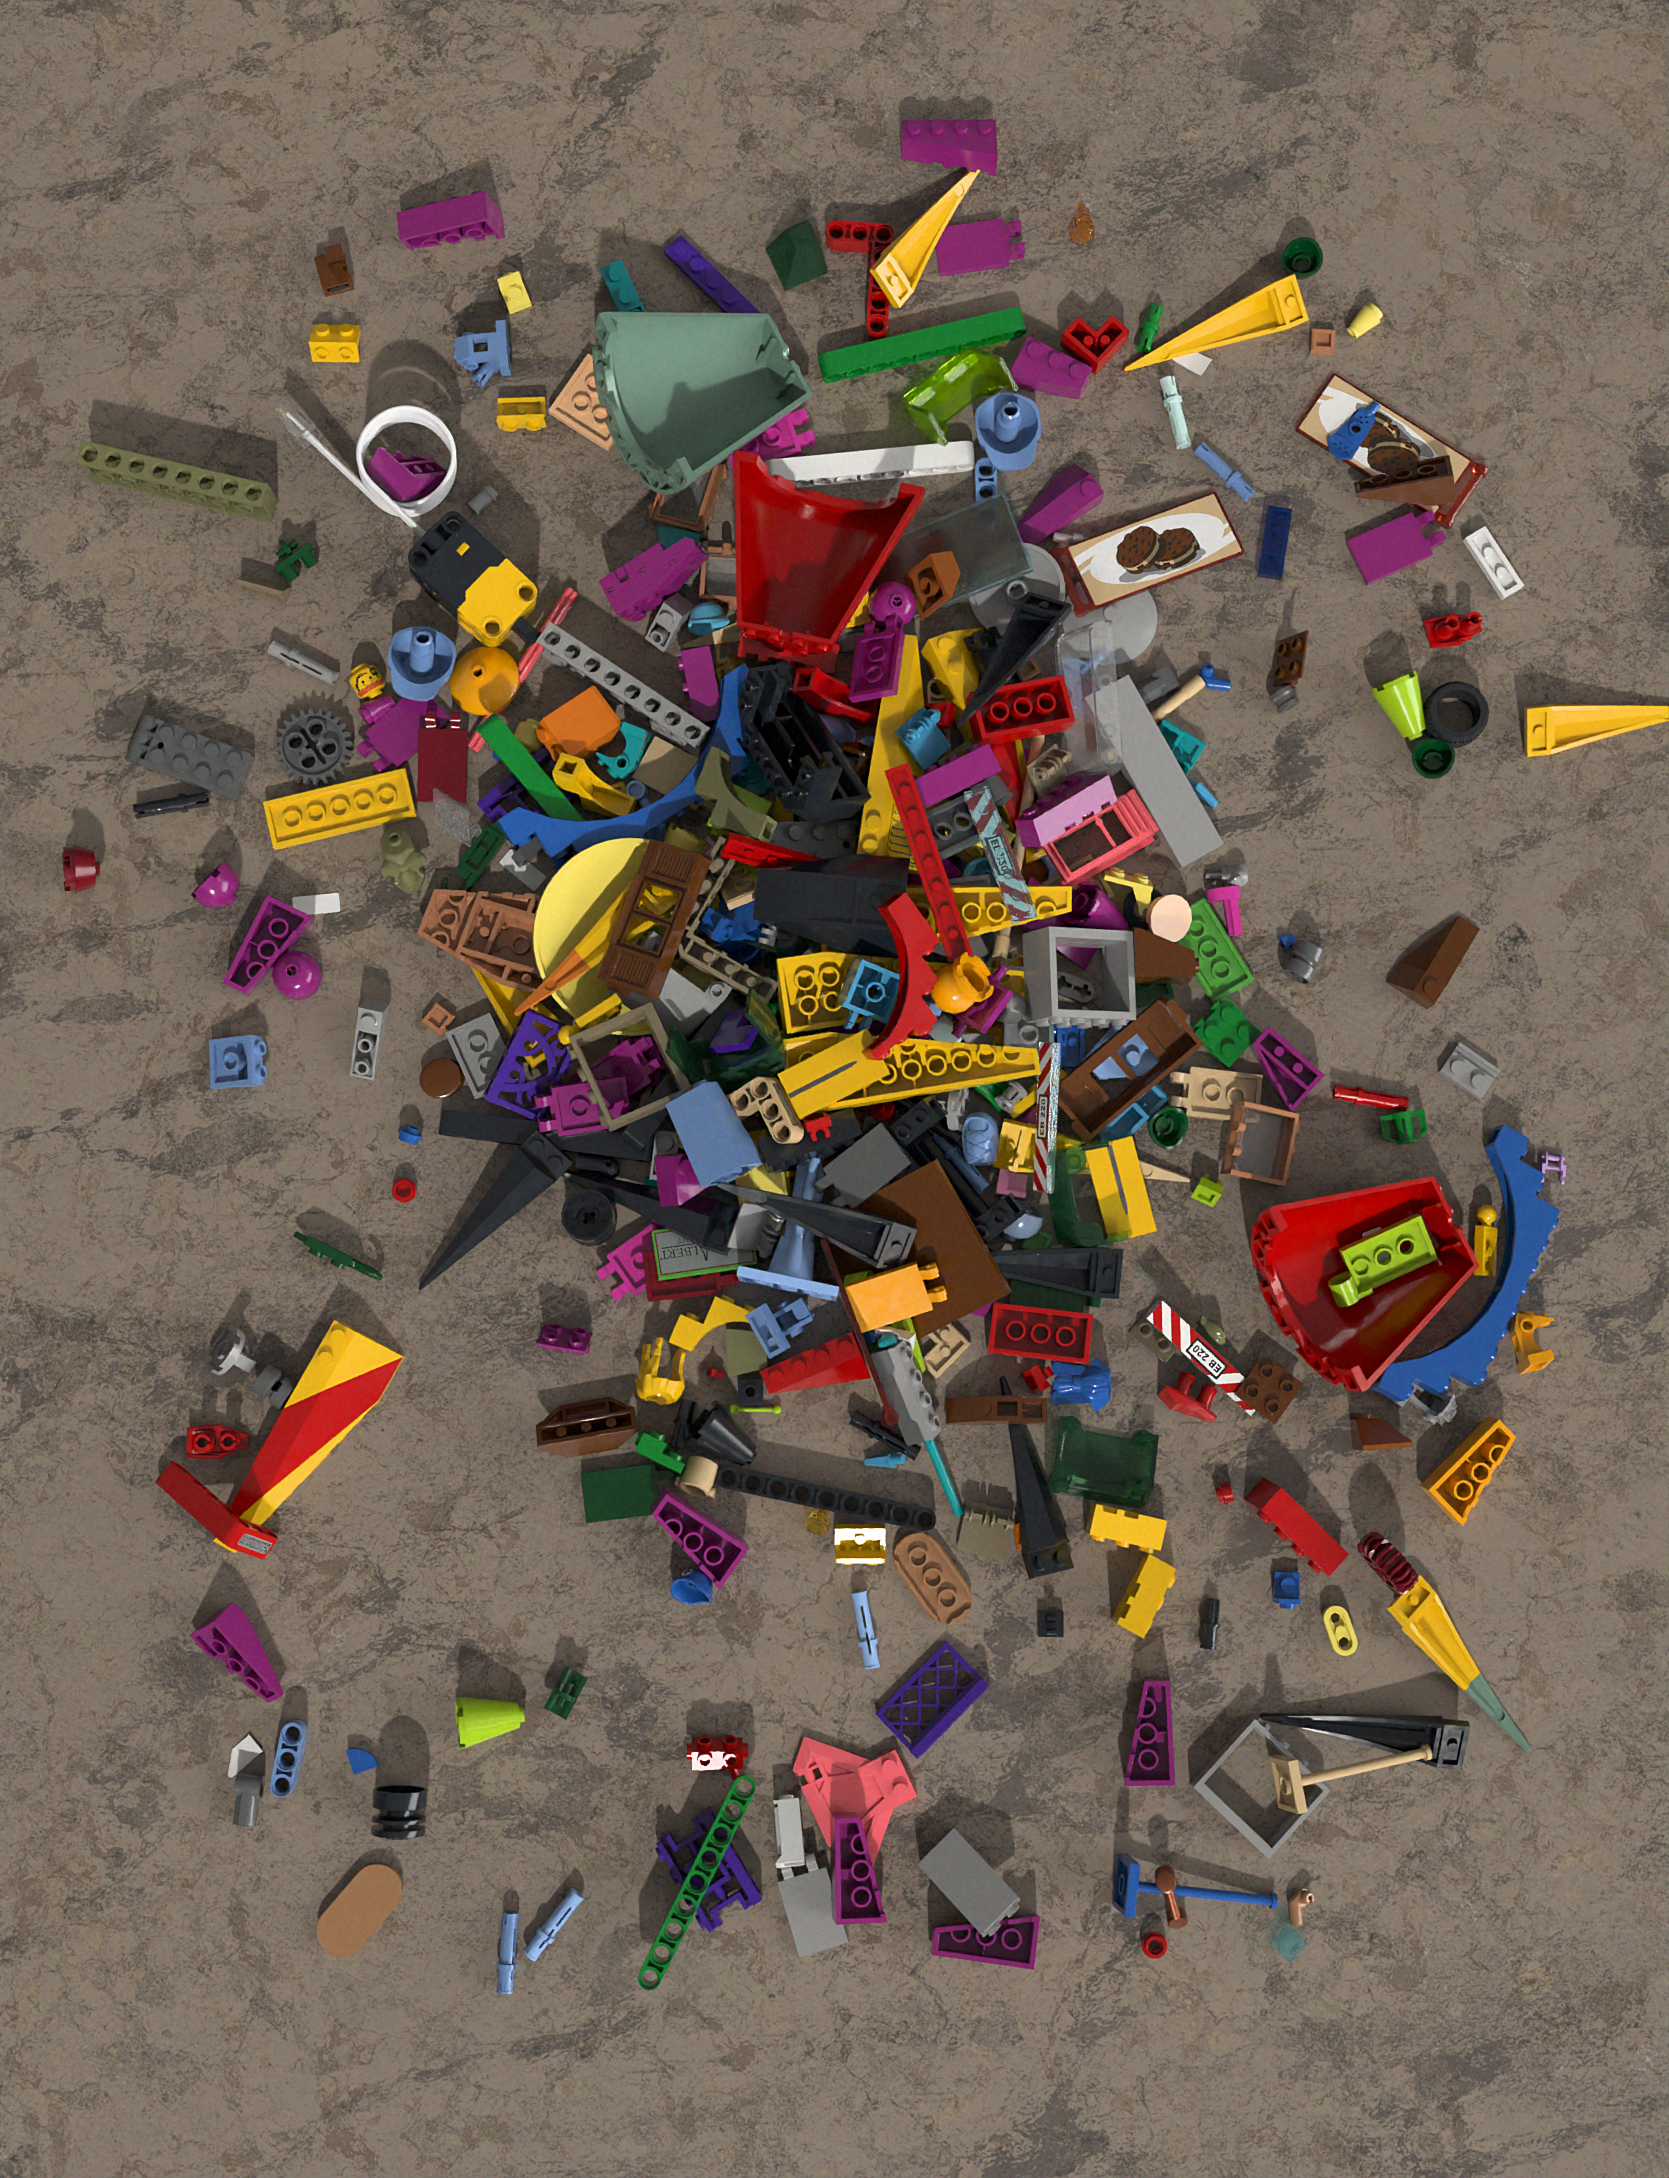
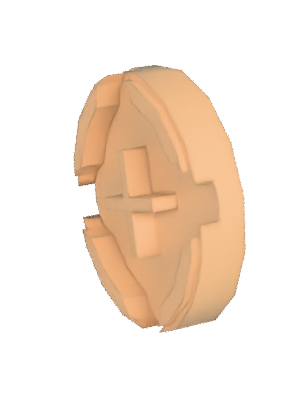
M1164 894L1162 897L1154 899L1146 915L1148 931L1172 942H1177L1185 936L1192 921L1188 902L1181 896L1174 894Z

